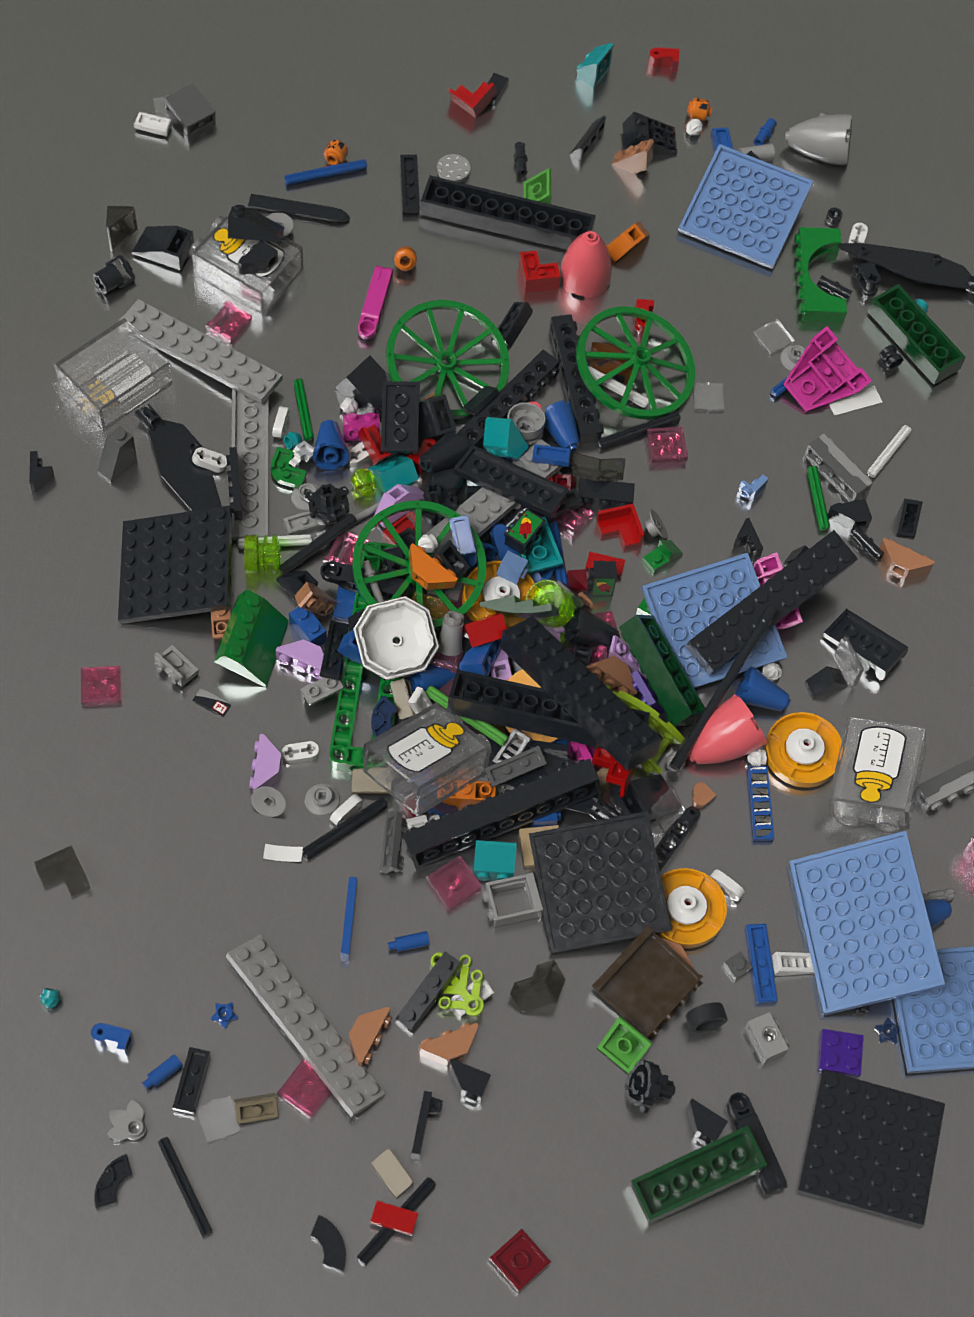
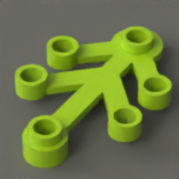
M438 952L431 957V965L433 967L436 964V959L441 957L443 953ZM463 955L459 961L463 964L465 959H469V962L461 966L460 979L455 975L450 981L453 986L447 985L442 994L460 995L464 1001H451L448 997L444 996L440 998L438 1004L445 1011L450 1009L465 1010L469 1016L474 1017L480 1015L484 1010V1001L480 998V992L485 976L480 970H474L471 973V979L474 983L470 995L467 991V985L473 961L468 955ZM480 974V978L475 980V976ZM448 1001V1005L444 1007L443 1002ZM476 1002V1007L470 1008L471 1004Z

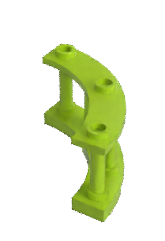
M621 690L619 693L612 691L629 708L650 712L648 726L652 730L657 731L663 740L660 743L658 754L642 762L640 765L647 773L661 774L663 770L658 766L657 761L669 744H681L685 738L669 721L665 723L658 717L659 713L641 700Z

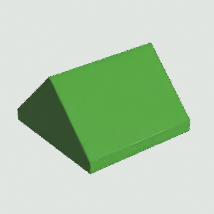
M548 168L523 182V198L551 204V169Z
M619 1016L597 1048L629 1074L635 1067V1064L642 1060L650 1051L652 1042Z

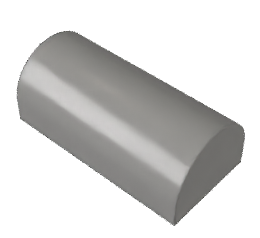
M772 143L738 149L739 152L744 154L752 151L764 162H772L775 159V150Z

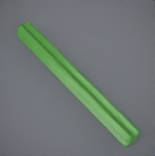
M429 686L425 692L427 696L447 709L449 696L434 686ZM458 716L501 746L507 742L508 736L488 722Z

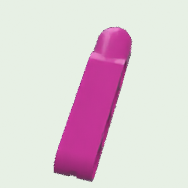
M375 266L358 324V334L364 340L374 337L380 323L393 278L394 270L392 268Z

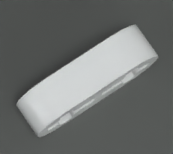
M863 223L854 224L848 243H854V241L864 243L868 232L867 226Z
M279 407L273 426V437L283 438L290 409L288 407Z
M362 442L349 450L350 456L347 464L350 467H358L371 459Z
M197 448L192 456L194 464L215 472H223L227 466L226 457L223 454L205 448Z
M313 741L288 744L282 749V759L287 764L313 761L319 755V747ZM307 748H311L313 754H309L307 752ZM288 751H292L293 757L289 758Z
M357 794L352 795L334 811L330 820L336 826L340 825L362 806L364 800Z
M715 869L710 875L720 886L723 893L730 899L738 902L745 894L744 889L722 871Z

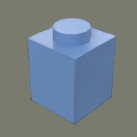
M507 551L496 575L517 585L519 579H524L528 571L525 568L528 560Z

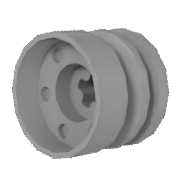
M526 402L514 405L509 410L507 419L514 421L530 448L543 438L545 414L540 407L532 403Z

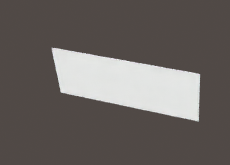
M873 385L863 388L858 393L828 404L833 414L838 415L882 403V400Z

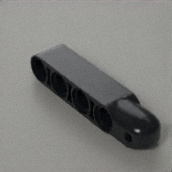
M328 561L322 565L320 575L323 580L337 584L343 589L359 593L355 585L352 565L335 561ZM361 568L362 577L365 578V569ZM391 578L377 582L383 600H390L405 580ZM412 583L400 597L406 596L410 598L414 587ZM366 584L369 593L374 597L370 584Z
M690 806L684 811L656 846L657 858L663 860L662 863H658L660 874L668 866L699 821L701 811L695 806ZM681 828L685 832L679 833L676 829ZM671 843L674 847L669 848L665 844Z
M740 1092L732 1094L728 1099L727 1105L736 1130L748 1125L767 1163V1169L756 1174L764 1193L770 1195L787 1188L784 1173L749 1097Z

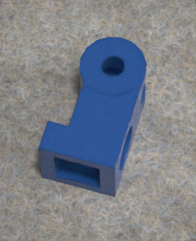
M497 523L490 528L492 544L498 550V553L495 552L496 558L502 560L507 551L518 555L515 550L505 545L504 533L507 526Z
M98 1023L91 1029V1036L97 1045L114 1046L118 1054L127 1056L133 1039L131 1030L104 1023Z

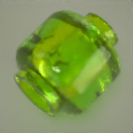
M357 469L350 477L351 485L357 495L367 497L373 494L376 489L377 483L374 475L368 469Z

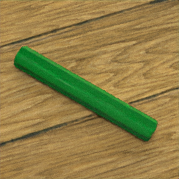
M302 378L295 379L294 388L304 440L306 442L313 441L314 433L304 382Z
M810 466L807 472L819 529L827 531L830 528L818 467Z

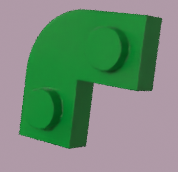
M277 447L271 461L272 477L282 485L299 489L305 481L307 471L291 467L289 462L295 456L292 450Z

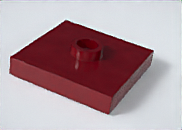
M523 1229L519 1230L489 1258L518 1293L551 1263Z

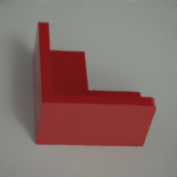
M483 82L474 93L462 85L456 91L451 88L448 90L451 100L475 118L498 94L495 84L491 83L489 85L486 82Z
M537 251L520 252L519 269L525 293L559 289L561 276L558 263L540 264Z
M375 424L367 428L362 427L357 433L374 466L400 454H381V435Z
M634 503L598 511L596 524L601 538L619 534L624 549L642 546L644 531Z
M499 613L480 618L463 626L472 647L501 639L502 631L507 629L503 614Z
M597 747L592 758V764L609 769L606 775V782L621 785L620 797H624L634 774V768L627 771L605 749Z

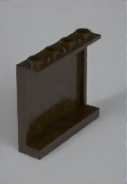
M648 925L592 985V988L646 1038L649 1035L653 1038L661 1029L658 1025L663 1020L667 1023L675 1014L672 1010L677 1005L682 1007L689 999L686 995L692 989L695 992L703 984L700 981L703 976L698 974L656 935L654 930Z

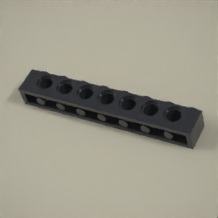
M572 314L553 316L550 320V331L557 359L560 361L559 367L567 399L570 400L573 407L580 444L598 442L601 434H604V427L599 422L600 412L595 407L596 397L585 385L577 366L576 347L580 336L576 333L577 323L573 321Z
M543 349L491 402L456 434L459 436L463 435L469 447L473 445L481 448L484 442L485 429L483 428H485L487 417L507 419L508 412L514 405L526 403L534 399L540 389H544L548 381L558 375L560 361Z

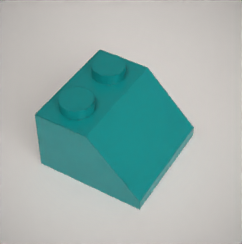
M614 44L595 47L591 53L589 52L584 62L580 63L577 67V80L594 88L610 68Z
M487 417L483 442L486 451L499 457H512L518 460L529 447L512 419Z
M401 454L367 468L379 490L383 493H386L397 484L412 486L414 481L419 480L412 459Z
M476 840L473 878L487 881L489 879L501 880L514 877L517 843Z

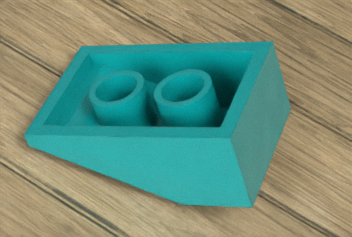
M542 517L545 519L542 533L524 555L518 553V556L528 560L525 567L528 569L527 574L564 564L546 517Z

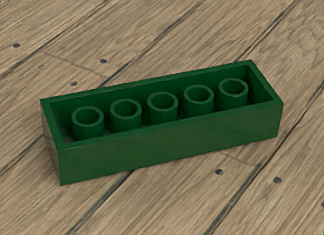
M899 284L871 300L868 313L933 384L961 369L966 356Z
M635 615L619 626L622 638L628 643L632 656L640 664L639 668L646 675L649 687L655 691L659 705L665 709L668 721L673 726H688L698 721L705 706L654 615Z
M747 1125L631 1180V1184L649 1223L652 1224L766 1170L767 1163Z

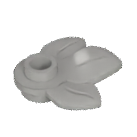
M131 1100L126 1111H109L110 1121L114 1127L109 1130L108 1136L113 1140L123 1141L128 1138L138 1140L145 1135L144 1111L136 1101ZM135 1126L140 1128L137 1133L132 1132V1128Z

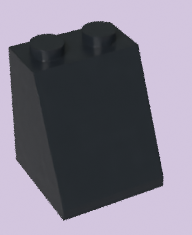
M369 355L335 388L344 396L355 398L358 406L366 412L373 413L376 410L378 413L382 409L383 382L392 381L385 370Z

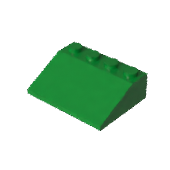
M246 589L237 596L214 662L265 687L276 659V649L281 644L289 620L264 597Z

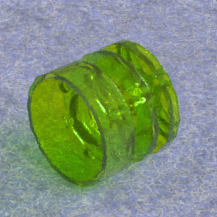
M245 535V574H258L259 566H263L265 574H268L269 566H272L273 574H278L281 562V548L278 535H272V543H268V535L264 536L263 543H259L258 535Z
M545 579L538 581L528 590L525 601L533 599L540 605L552 603L559 608V616L537 618L547 627H561L573 616L575 605L572 596L553 580Z

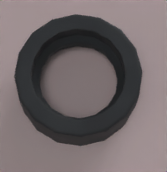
M719 1002L697 1006L686 1014L689 1029L693 1033H702L716 1029L728 1020L724 1006Z

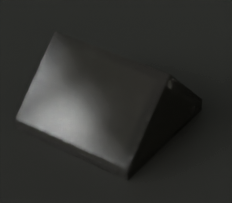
M107 206L106 229L110 249H114L138 231L136 213L133 206Z

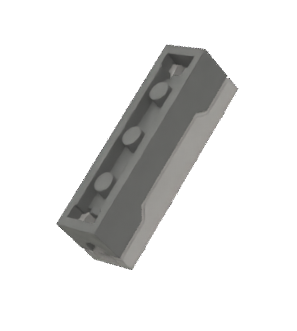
M823 433L807 445L805 455L850 501L859 500L869 493L873 484L871 479L858 468L857 464L846 456L844 451L834 444L831 438H828Z
M974 757L917 785L913 794L925 812L931 809L935 811L941 808L943 803L947 801L951 803L957 800L959 795L963 793L967 795L974 791Z

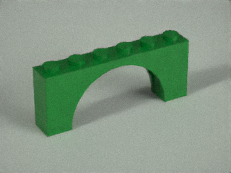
M800 227L798 234H795L794 244H797L795 258H798L796 272H799L797 286H800L798 300H801L799 314H802V321L844 323L847 314L846 298L835 297L819 289L812 281L808 271L809 264L816 258L825 254L839 252L838 245L842 243L841 229Z

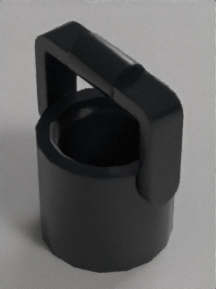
M118 255L104 264L106 267L93 274L97 287L104 294L117 287L120 289L135 279L132 267L122 255ZM117 259L120 260L124 270L131 278L125 283L118 268L112 264Z

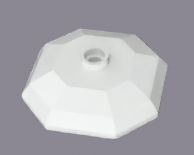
M406 596L368 605L353 629L363 667L386 680L425 671L439 648L429 609ZM399 638L400 642L398 644L393 643V639Z

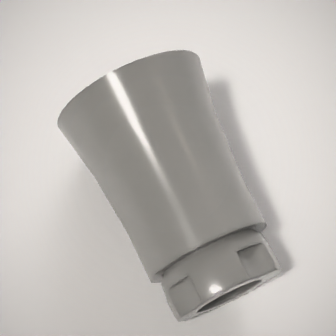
M448 611L445 614L438 639L439 648L437 651L447 656H457L462 653L463 614L456 611Z

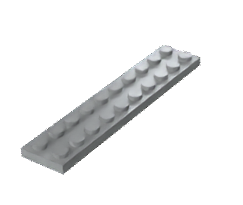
M139 299L117 322L118 328L261 404L283 380L282 374Z
M232 388L231 447H237L242 520L235 521L234 513L232 514V540L268 537L269 396L261 404Z
M541 439L535 443L538 445L550 446ZM534 445L518 459L520 461L512 462L546 479L552 477L563 467L532 462ZM482 487L461 504L455 512L461 516L468 515L470 525L480 537L519 503ZM444 518L426 534H432L437 538L449 522V519ZM451 529L432 554V558L436 557V552L448 540H451L455 545Z
M261 935L254 937L227 953L226 958L351 1118L384 1097L385 1092L364 1065L362 1067L358 1065L353 1051Z

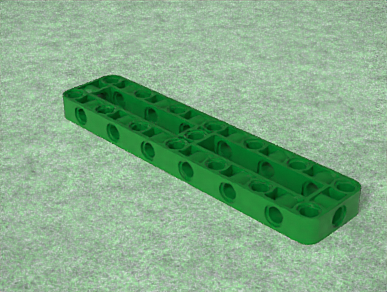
M379 542L366 543L379 550L398 546ZM362 551L361 568H364L362 562L366 560L370 561L375 572H379L382 567L386 568L383 558L376 555L371 556L369 555L371 553ZM415 580L411 582L414 586L409 598L411 600H413L416 585ZM357 592L355 594L352 615L367 607ZM346 656L341 678L343 690L339 691L329 751L330 766L334 770L351 773L353 769H388L390 755L387 749L364 759L363 748L351 746L356 722V709L362 685V671L365 667H363V664L354 662ZM381 677L377 703L385 695L396 706L393 694L388 695L385 692H392L390 683L402 677L390 680ZM352 686L354 689L349 690L347 687ZM396 714L393 716L391 722L393 730ZM342 721L349 722L348 724H341ZM342 756L343 759L337 760L335 757ZM375 761H381L382 764H381V765H376V764H374V762H375Z

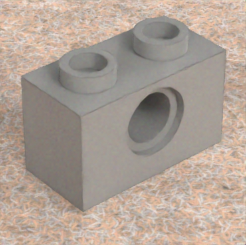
M770 1012L749 1020L744 1027L763 1064L786 1055L789 1050L788 1040L784 1035H781L779 1023L775 1017H772ZM764 1034L771 1035L773 1041L766 1040Z

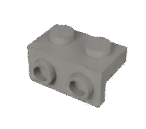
M173 645L162 654L158 652L154 654L155 666L160 671L164 670L168 674V678L174 684L178 683L181 687L199 673V669Z
M323 677L300 689L301 700L304 705H313L343 690V685L339 679L333 680Z

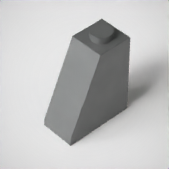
M118 426L106 437L98 467V473L110 483L137 461L133 435L121 426Z

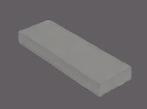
M314 509L315 514L318 513L320 515L319 511ZM309 511L283 518L289 536L325 527L317 524L316 519L310 517Z

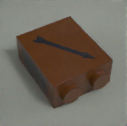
M592 342L591 352L627 353L614 344ZM590 358V366L606 375L628 360ZM627 368L612 379L627 385L632 368Z

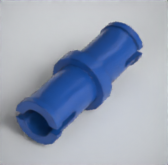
M769 118L765 125L759 129L757 137L753 140L755 146L763 145L766 139L770 138L773 129L777 125L775 119Z

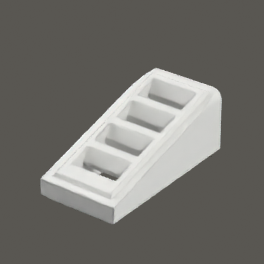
M775 952L771 956L774 976L815 974L810 953ZM803 959L806 960L807 968L804 967Z

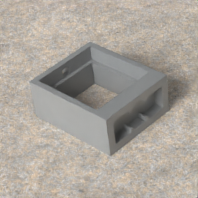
M533 873L486 883L482 894L484 902L489 904L490 909H487L489 920L493 921L494 927L542 917L543 907ZM525 886L531 910L499 916L493 893Z

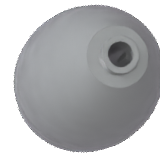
M852 114L824 115L805 120L791 127L789 132L786 131L785 142H788V145L795 151L811 159L833 165L848 166Z

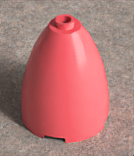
M588 231L578 236L568 247L560 267V283L571 295L574 293L579 296H585V298H594L603 294L610 284L612 273L610 253L606 243L596 232Z
M735 694L717 707L688 754V759L691 763L694 761L696 764L726 762L745 756L767 744L762 729L758 727L753 714L739 696L737 697Z

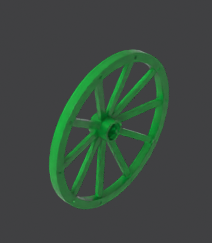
M433 300L409 309L394 325L386 346V365L392 382H403L397 371L395 360L435 365L409 382H421L439 372L435 397L440 395L444 378L447 374L462 406L467 403V400L453 372L480 388L490 385L457 366L501 365L500 377L496 386L499 392L504 388L509 375V353L505 340L498 328L477 309L457 301ZM445 309L458 312L447 351L444 350L432 310ZM426 312L438 352L405 324L413 317ZM464 314L479 322L486 329L457 352L452 353ZM402 330L435 359L395 354V341L399 331ZM489 335L495 341L500 354L498 359L457 360V358ZM443 361H447L449 365L444 364ZM462 409L451 410L453 419L473 416L472 414L464 413Z
M621 306L610 308L595 315L586 324L579 336L576 347V360L580 375L590 392L611 410L630 418L656 419L673 413L689 397L695 382V363L692 352L678 330L657 314L637 307ZM623 316L646 320L640 346L637 345ZM616 317L631 347L596 325L606 319ZM652 324L662 329L672 339L652 349L646 347ZM590 331H593L627 353L585 351ZM677 345L683 356L685 366L651 357V355ZM586 358L622 359L628 361L595 381L589 371ZM652 364L686 373V382L682 394ZM631 367L632 372L621 402L614 400L599 387L604 382ZM647 369L677 400L668 406L657 409ZM638 370L641 371L651 410L626 406Z
M405 501L383 509L370 519L358 536L352 559L355 585L366 605L377 603L369 593L366 584L409 574L390 599L392 600L400 598L413 581L409 549L388 520V517L400 512L415 510V545L418 546V541L421 538V510L437 513L448 519L460 517L461 515L437 503ZM450 521L436 538L438 546L451 529ZM383 522L409 561L364 543L371 531L379 523ZM472 526L471 530L478 563L477 580L460 577L457 580L458 583L473 586L472 594L457 609L440 589H433V592L450 611H456L463 614V616L477 601L486 578L485 551L479 536ZM364 550L406 568L363 578L360 562L361 552ZM426 552V554L429 555L430 557H431L432 554L434 553V552H432V553ZM416 582V601L423 606L422 586ZM444 617L432 620L434 629L442 628Z

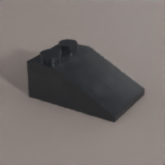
M244 205L232 206L228 216V238L282 241L285 227Z

